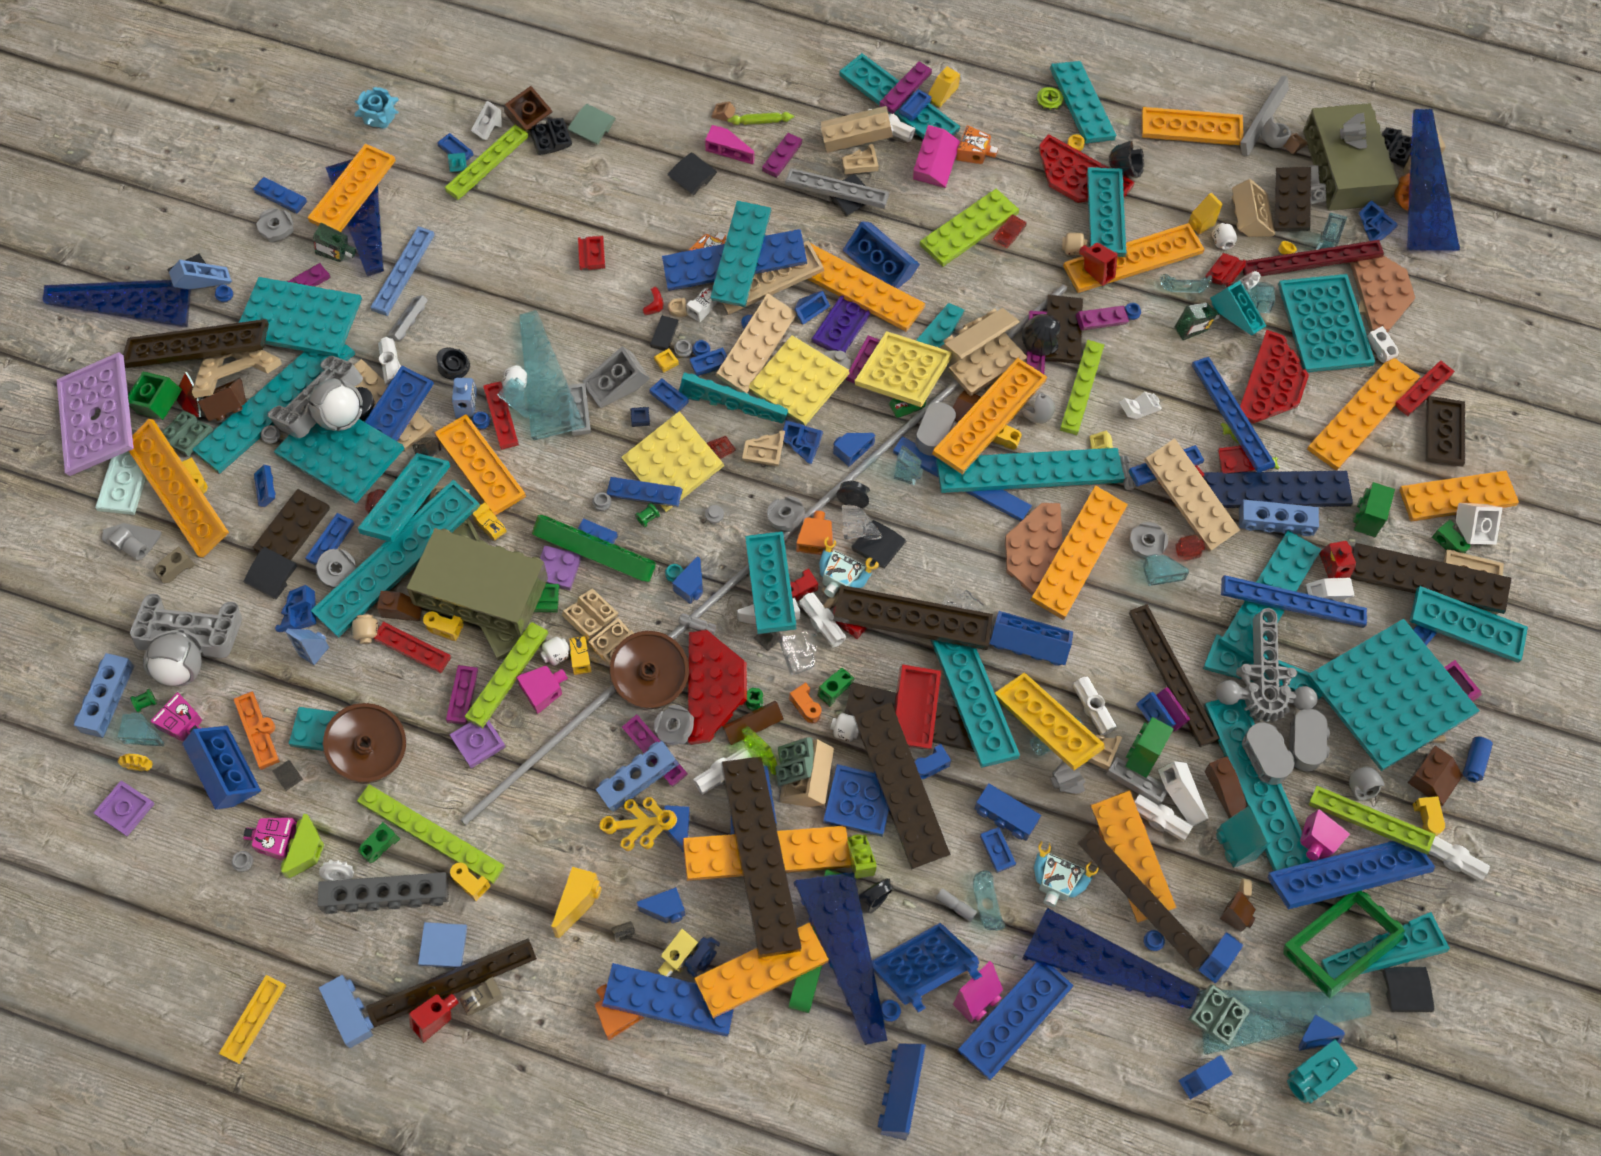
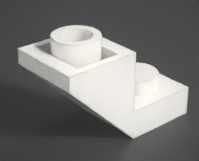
M1308 166L1311 167V204L1325 202L1326 187L1325 184L1319 183L1318 166Z
M1143 392L1135 400L1124 398L1119 402L1127 417L1134 419L1162 409L1159 405V398L1155 394Z
M1326 578L1306 584L1308 595L1326 599L1331 598L1334 601H1341L1355 596L1351 578Z

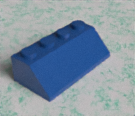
M861 221L843 248V251L868 273L897 289L913 276L920 263L871 222Z
M998 611L990 644L997 649H1009L1015 654L1030 655L1035 660L1044 659L1050 661L1053 665L1060 666L1061 664L1066 665L1074 631Z
M228 726L199 728L191 731L182 744L215 810L234 807L260 793L261 789Z
M898 1043L897 1050L892 1049L890 1062L894 1063L893 1071L888 1070L886 1084H890L888 1093L884 1092L882 1105L886 1107L884 1115L880 1114L877 1126L881 1128V1135L906 1140L910 1133L925 1044Z

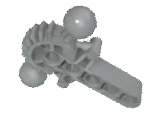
M1263 609L1253 617L1254 665L1244 664L1236 669V675L1242 677L1246 686L1240 688L1235 681L1225 680L1218 685L1216 696L1221 703L1226 705L1235 704L1239 699H1243L1247 705L1244 710H1250L1251 717L1256 715L1258 721L1263 719L1264 722H1269L1270 720L1275 722L1289 713L1288 703H1293L1299 710H1307L1315 707L1318 698L1316 692L1307 686L1298 687L1294 692H1291L1288 685H1290L1291 679L1297 675V671L1294 668L1278 666L1277 614L1273 609ZM1262 616H1265L1268 622H1265ZM1263 634L1267 636L1268 641L1264 640ZM1263 653L1268 656V661L1264 658ZM1264 673L1269 676V680L1264 677ZM1279 681L1283 683L1281 687H1279ZM1264 692L1268 693L1269 699L1265 697Z

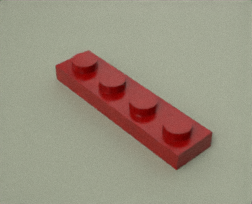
M1440 360L1396 401L1395 407L1409 416L1427 400L1428 396H1431L1455 371Z
M501 381L483 385L501 450L518 446V439Z
M384 621L377 630V636L373 638L376 642L440 674L451 659V656L446 652Z

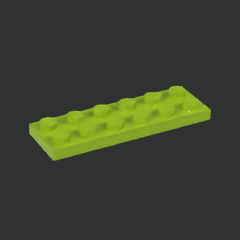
M996 188L920 241V246L944 267L1018 215L1020 209Z

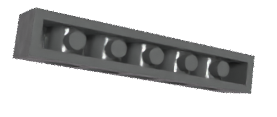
M446 872L318 882V907L325 914H335L340 910L357 912L358 909L365 908L369 911H377L380 907L399 909L404 905H409L412 908L421 907L422 904L441 906L443 902H449V878ZM424 888H431V891L428 894H421ZM410 889L408 895L400 896L402 890ZM384 890H388V891H389V893H388V895H387L386 897H384V898H380V897H379V895H380V893H381L382 891H384ZM368 892L364 899H358L360 893ZM340 894H346L344 900L337 901V897Z

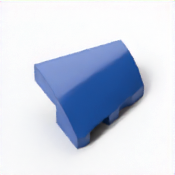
M1370 201L1359 212L1369 241H1381L1398 226L1373 201Z
M786 420L783 431H785L784 441L805 459L807 463L812 464L823 431Z
M304 585L289 591L287 603L281 612L284 615L281 625H276L275 627L277 632H285L287 629H303L316 624V616L311 611L316 606L315 591Z

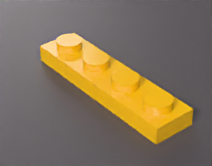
M268 975L264 977L220 1050V1055L238 1064L241 1063L286 987L284 983Z

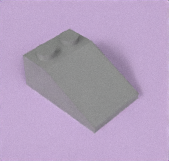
M622 346L582 382L585 383L586 388L597 405L602 408L638 390L650 378L634 354Z

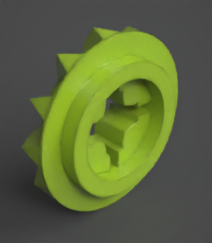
M1046 87L1038 92L1036 100L1038 105L1043 106V109L1047 107L1051 110L1052 108L1057 109L1062 105L1063 96L1058 89Z

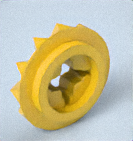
M125 754L118 759V764L134 771H148L153 765L149 758L138 754Z

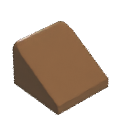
M730 101L718 103L711 117L727 121V119L734 116L735 108Z
M1293 133L1283 146L1291 154H1294L1308 143L1297 133Z

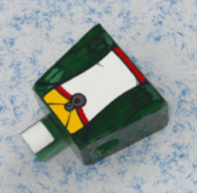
M320 223L313 235L315 254L337 262H341L345 256L354 258L356 248L348 245V236L324 223Z
M1208 303L1189 305L1185 307L1174 328L1184 341L1206 332L1213 321L1219 319V313L1217 309L1212 310Z

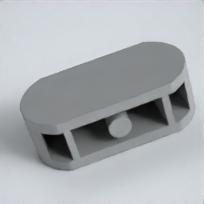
M937 402L927 407L916 434L915 444L920 452L926 455H933L934 448L957 424L955 422L956 413L951 406Z
M1301 710L1290 722L1289 751L1294 758V767L1301 771L1316 770L1329 756L1330 748L1327 746V740L1329 739L1330 728H1327L1326 717L1317 710Z
M1257 723L1248 730L1242 740V746L1259 779L1270 785H1277L1285 781L1294 768V758L1292 753L1287 750L1282 734L1278 733L1276 727L1269 723Z

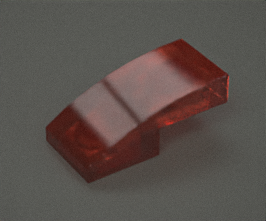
M1012 214L1005 225L1000 227L993 237V241L1008 248L1024 230L1027 222Z

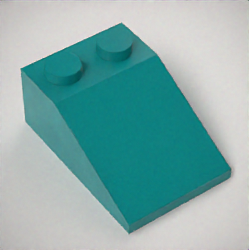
M1241 281L1210 297L1213 308L1219 314L1251 336L1267 326Z
M1254 804L1249 805L1222 823L1216 830L1217 840L1223 845L1225 857L1232 864L1233 868L1255 861L1271 843Z

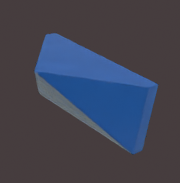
M819 291L799 299L794 310L801 324L804 325L829 308L830 304L824 292Z
M1315 1015L1298 1046L1299 1051L1323 1047L1335 1039L1338 1043H1341L1345 1035L1344 1030Z

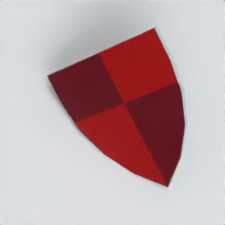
M185 372L179 384L182 391L177 398V402L184 411L195 415V417H201V407L198 404L201 397L194 398L192 394L194 384L188 373Z

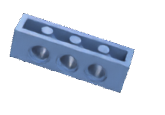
M1243 500L1239 507V528L1249 531L1263 530L1268 533L1282 532L1284 534L1289 530L1294 534L1314 536L1319 528V507Z
M106 653L99 662L98 672L91 680L90 690L83 698V706L74 719V726L80 733L104 737L134 668V665L128 658Z
M663 741L653 743L643 755H637L628 766L619 768L610 779L606 778L599 783V787L596 790L612 812H615L628 799L634 798L679 765ZM652 759H657V764L649 767V762ZM641 771L639 778L632 779L634 772ZM619 783H624V788L621 791H616V786Z

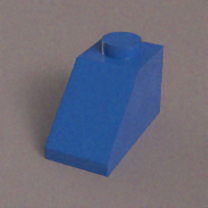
M846 433L834 441L833 454L850 467L874 445L875 434Z
M698 556L672 582L673 591L689 604L694 600H698L703 594L701 561Z
M665 805L664 810H671L676 814L677 822L672 829L664 830V832L684 852L683 838H688L690 808Z
M677 888L637 902L639 912L664 923H676L685 916V909Z

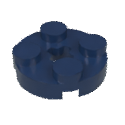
M703 937L697 944L698 949L695 954L690 955L685 962V966L688 968L687 973L695 978L699 976L696 973L700 970L704 972L715 958L717 951L714 948L716 945L719 947L720 942L713 937L708 939Z

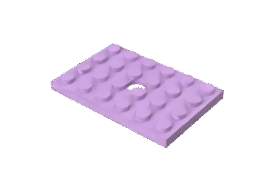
M118 352L57 379L65 474L69 476L134 449L124 355ZM100 408V416L96 420H91V417L95 414V409Z

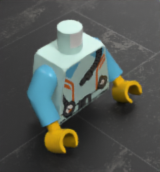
M827 537L824 541L826 549L823 550L819 562L820 575L823 577L822 583L827 586L824 593L829 597H834L839 592L840 585L855 588L864 587L872 574L871 571L878 568V562L873 567H870V562L873 558H868L865 566L836 550L831 552V549L836 546V540L834 539L832 546H828L827 541L829 537Z
M1042 841L1038 844L1040 853L1037 854L1034 873L1036 882L1040 884L1039 890L1047 893L1044 903L1048 906L1055 907L1058 899L1066 901L1068 897L1074 898L1085 891L1093 878L1092 875L1099 871V866L1095 871L1090 870L1089 865L1092 863L1091 861L1086 866L1087 872H1084L1085 868L1050 854V843L1046 850L1041 849Z

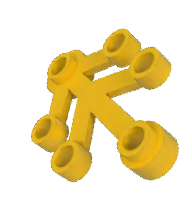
M647 797L643 801V806L657 816L649 818L638 808V804L633 799H628L624 803V808L629 813H633L638 819L616 821L613 817L606 816L601 819L599 826L606 834H613L620 829L635 828L628 837L621 840V847L625 851H631L635 846L634 842L649 826H655L647 835L642 836L640 839V845L644 849H650L654 845L653 840L663 830H670L675 826L677 817L673 811L662 810L657 806V802L652 797Z

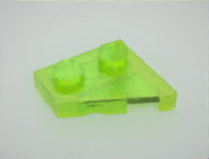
M747 726L741 730L744 736V744L748 749H752L757 757L762 759L764 765L775 776V766H778L771 747Z

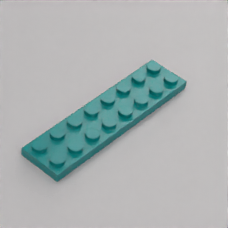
M863 53L839 71L840 77L878 105L899 82L898 79ZM930 103L913 121L900 115L899 109L894 113L900 122L914 127L915 133L923 139L928 125L945 129L953 136L960 131V125Z
M1288 530L1256 583L1296 592L1321 549ZM1244 601L1219 643L1254 663L1253 617L1263 609L1270 608L1276 612L1278 623L1285 610ZM1262 616L1263 620L1265 622H1268L1267 618L1265 616ZM1263 634L1264 640L1267 641V636Z
M931 640L980 767L984 768L1019 759V751L977 649Z

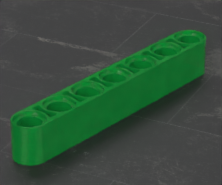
M537 515L532 530L534 536L641 581H651L657 564L655 561L548 516Z
M830 870L825 871L811 926L825 953L846 878L845 874ZM822 965L796 978L788 1008L810 1013Z

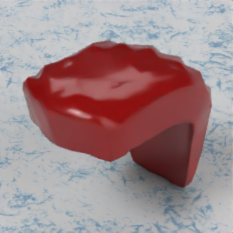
M657 287L650 289L654 300L643 308L645 316L659 313L663 309V299Z

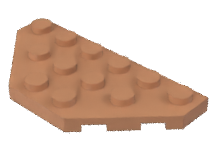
M1384 255L1381 258L1350 262L1360 299L1363 301L1370 332L1383 326L1388 333L1415 300L1407 270Z
M1041 503L1005 537L1006 573L1016 578L1021 583V586L1031 595L1034 594L1063 543L1060 503Z

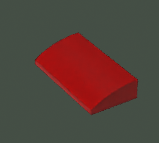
M902 664L899 668L894 706L895 713L909 748L932 749L941 671Z

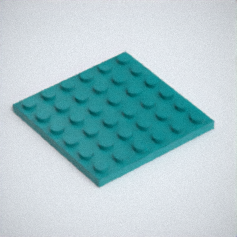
M1405 619L1398 621L1309 673L1307 676L1381 771L1475 716L1480 711Z

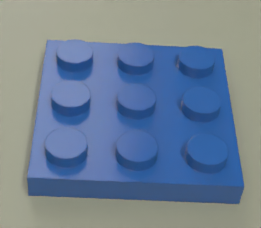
M837 764L823 823L833 826H844L846 829L883 837L889 810L875 773Z

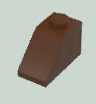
M380 591L377 609L381 618L420 621L422 607L413 605L410 596L401 592Z
M1238 891L1228 902L1220 920L1242 932L1246 927L1250 929L1256 919L1253 914L1256 909L1241 891Z

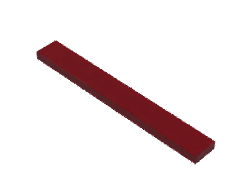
M1380 240L1247 260L1242 270L1244 276L1255 271L1261 276L1381 258L1384 252Z

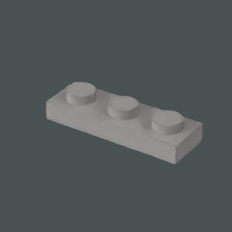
M424 295L414 297L386 337L393 338L394 341L402 340L406 335L405 331L408 327L415 323V317L425 309V303L428 299Z
M585 383L567 385L572 435L591 434Z
M1116 757L1106 775L1155 804H1161L1167 794L1165 786L1150 776L1145 778L1125 767L1127 764L1125 761Z

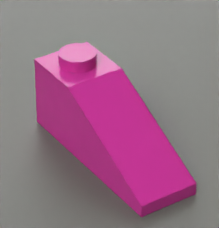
M711 126L705 139V151L754 164V150L730 130L720 126Z

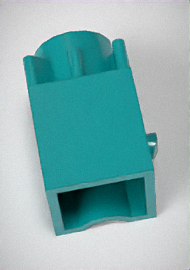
M1335 1039L1288 1074L1290 1078L1287 1080V1084L1297 1099L1303 1103L1309 1102L1311 1104L1355 1072L1358 1067Z

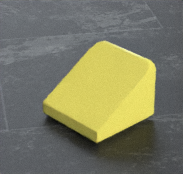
M1107 430L1089 436L1091 449L1113 448L1112 438Z

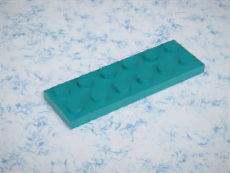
M1082 62L1052 63L1049 69L1081 136L1084 138V143L1115 140L1117 135Z
M1088 167L1090 247L1095 243H1100L1117 253V257H1125L1126 233L1122 169Z
M737 200L711 293V300L746 308L772 211L771 207Z
M416 453L358 527L359 534L393 542L451 467L449 461Z
M783 532L745 536L757 634L796 630Z
M1421 586L1416 589L1409 622L1519 663L1522 661L1528 626Z

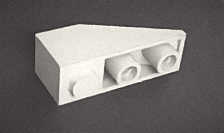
M1174 761L1158 770L1165 789L1189 824L1195 826L1209 819L1187 763Z

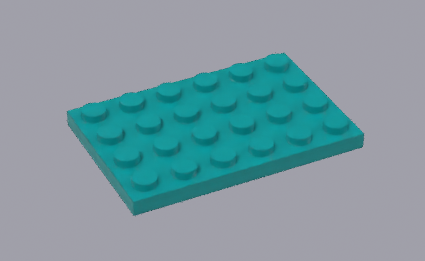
M1347 274L1279 281V291L1303 370L1306 369L1307 373L1368 367L1375 364Z
M258 277L239 322L267 319L269 323L265 340L267 345L340 357L362 297L359 294Z
M359 419L353 426L343 431L327 430L316 422L302 438L288 435L274 453L356 504L405 448L401 443Z

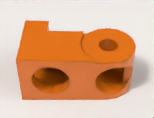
M805 682L790 692L789 700L805 721L816 723L821 717V706L813 702L809 696L810 687Z

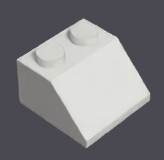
M1458 503L1456 523L1468 544H1497L1503 507L1488 504Z

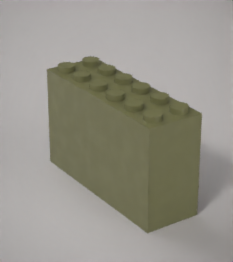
M1371 103L1312 108L1303 133L1308 143L1307 146L1313 164L1318 166L1319 183L1325 184L1326 187L1325 202L1328 211L1364 208L1370 201H1373L1378 206L1388 205L1396 187H1398L1399 180L1395 176L1394 165L1390 161L1389 151L1386 149L1385 139L1381 134L1380 124L1377 123L1376 112L1373 110ZM1358 113H1364L1365 122H1360V124L1365 123L1366 137L1362 139H1366L1367 148L1362 149L1345 143L1344 139H1341L1340 129L1343 128V124Z
M434 528L407 586V590L413 605L451 617L455 615L461 617L464 621L520 638L528 627L548 576L544 561L538 557H527L521 552H511L502 546L488 545L485 541H475L463 534L456 535L447 529L440 530Z

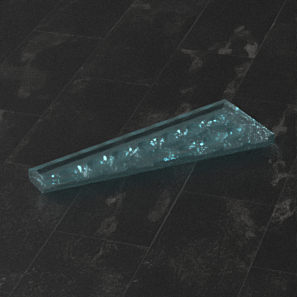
M535 310L520 314L524 368L528 376L526 389L531 438L535 441L584 428L585 424L568 387L562 368L558 363L557 356L553 351L539 313Z
M1206 990L1199 991V1000ZM1221 990L1228 997L1237 999L1250 1012L1229 1046L1202 1030L1204 1055L1307 1031L1315 1015L1331 1024L1370 1016L1372 1012L1369 993L1338 992L1329 999L1323 992Z

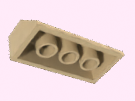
M887 106L821 122V130L827 153L893 137Z
M995 308L987 313L988 317L984 320L980 317L972 322L973 326L968 329L966 326L959 330V335L955 338L951 335L943 341L945 344L940 348L952 352V358L949 363L953 365L1018 324L1019 320L1004 308L998 311Z

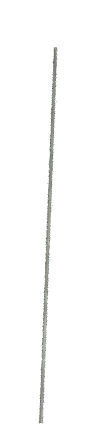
M1061 285L1051 295L1060 296L1067 290V287ZM1047 299L1033 311L1043 312L1046 309ZM1028 315L1007 333L1011 339L1024 328L1028 322ZM954 380L812 506L805 513V518L814 516L815 511H819L836 496L841 483L853 481L924 417L930 404L942 402L960 384ZM803 522L792 532L784 531V541L803 525ZM749 563L689 617L699 618L749 574ZM680 624L668 636L676 639L688 628V625L683 626ZM611 685L462 817L460 819L461 822L466 826L616 692Z

